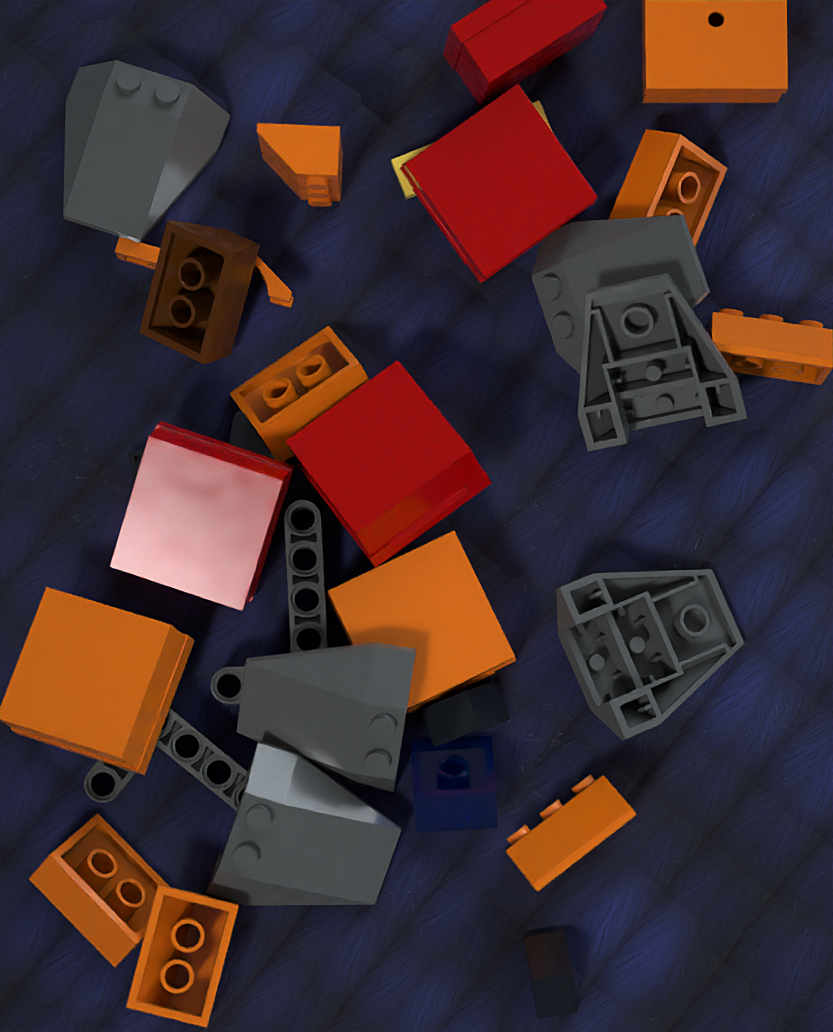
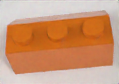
M257 123V135L263 159L301 200H308L309 205L318 207L331 206L332 201H341L343 150L340 127Z
M646 129L609 219L684 215L695 247L728 168L681 134Z
M728 308L720 309L719 313L712 312L708 321L707 333L734 373L822 385L833 369V329L823 328V324L820 322L802 320L799 324L785 323L782 317L770 314L760 315L759 319L744 317L742 311Z
M327 326L229 394L239 409L243 411L274 458L284 462L294 457L285 442L370 379L358 360L334 331Z
M591 774L572 788L575 796L562 805L559 799H557L539 813L543 821L530 830L525 824L507 838L511 846L504 851L534 890L539 891L637 815L604 775L596 780Z
M98 813L55 849L29 878L44 896L114 967L143 942L158 885L170 887Z
M158 885L126 1008L207 1028L239 907L238 903L196 892Z

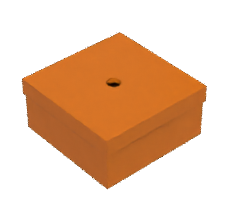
M642 0L643 103H778L782 94H786L788 90L787 0Z
M455 531L328 590V593H326L351 645L376 642L416 649L406 714L424 708L516 662L515 655Z
M46 587L1 703L0 721L10 726L11 730L18 735L145 775L195 640L189 635L182 634L171 624Z

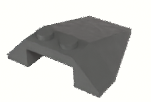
M118 60L79 67L66 99L63 218L141 243L218 153L230 121V114L193 84Z
M684 215L571 222L558 228L540 241L531 278L556 352L580 375L586 293L588 290L668 273L692 310L710 293Z
M668 273L587 291L578 418L588 452L627 444L630 431L700 416H704L707 427L747 419L738 378Z
M712 569L593 573L556 589L558 637L590 710L622 741L660 725L745 644Z
M373 642L247 658L237 733L257 742L259 740L297 752L326 774L350 785L393 792L416 649Z
M258 740L245 777V789L223 853H219L206 893L245 906L375 905L402 829L299 753Z

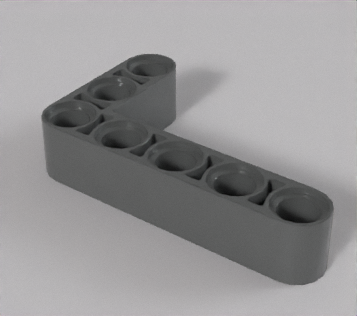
M298 500L288 506L284 517L291 653L302 651L299 648L298 639L303 632L308 630L315 631L320 635L321 644L318 649L329 648L322 518L319 509L314 503L308 500ZM299 510H309L315 516L314 524L307 530H298L292 525V518ZM302 550L314 552L317 556L315 566L307 571L296 568L294 558L297 553ZM312 590L319 597L317 607L308 612L298 609L296 605L297 596L302 591ZM245 666L222 668L214 674L211 679L210 688L213 696L225 705H240ZM228 675L238 677L241 682V690L235 697L231 698L223 697L219 691L220 681Z
M169 708L167 725L159 735L151 759L159 749L163 750L237 811L240 804V796L245 789L247 770L172 708ZM186 735L195 736L199 742V750L192 758H183L177 749L179 740ZM98 760L85 777V792L90 799L96 802L110 803L116 801L139 773ZM224 761L230 766L231 776L227 782L218 785L210 779L209 769L213 763ZM106 772L114 778L115 788L111 794L103 797L95 791L94 782L97 776Z

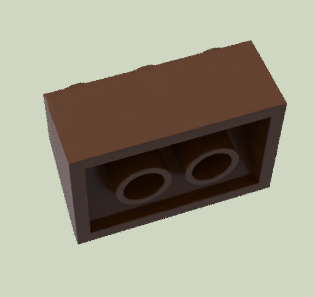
M175 220L167 221L139 333L204 365L230 356L260 244L227 229Z

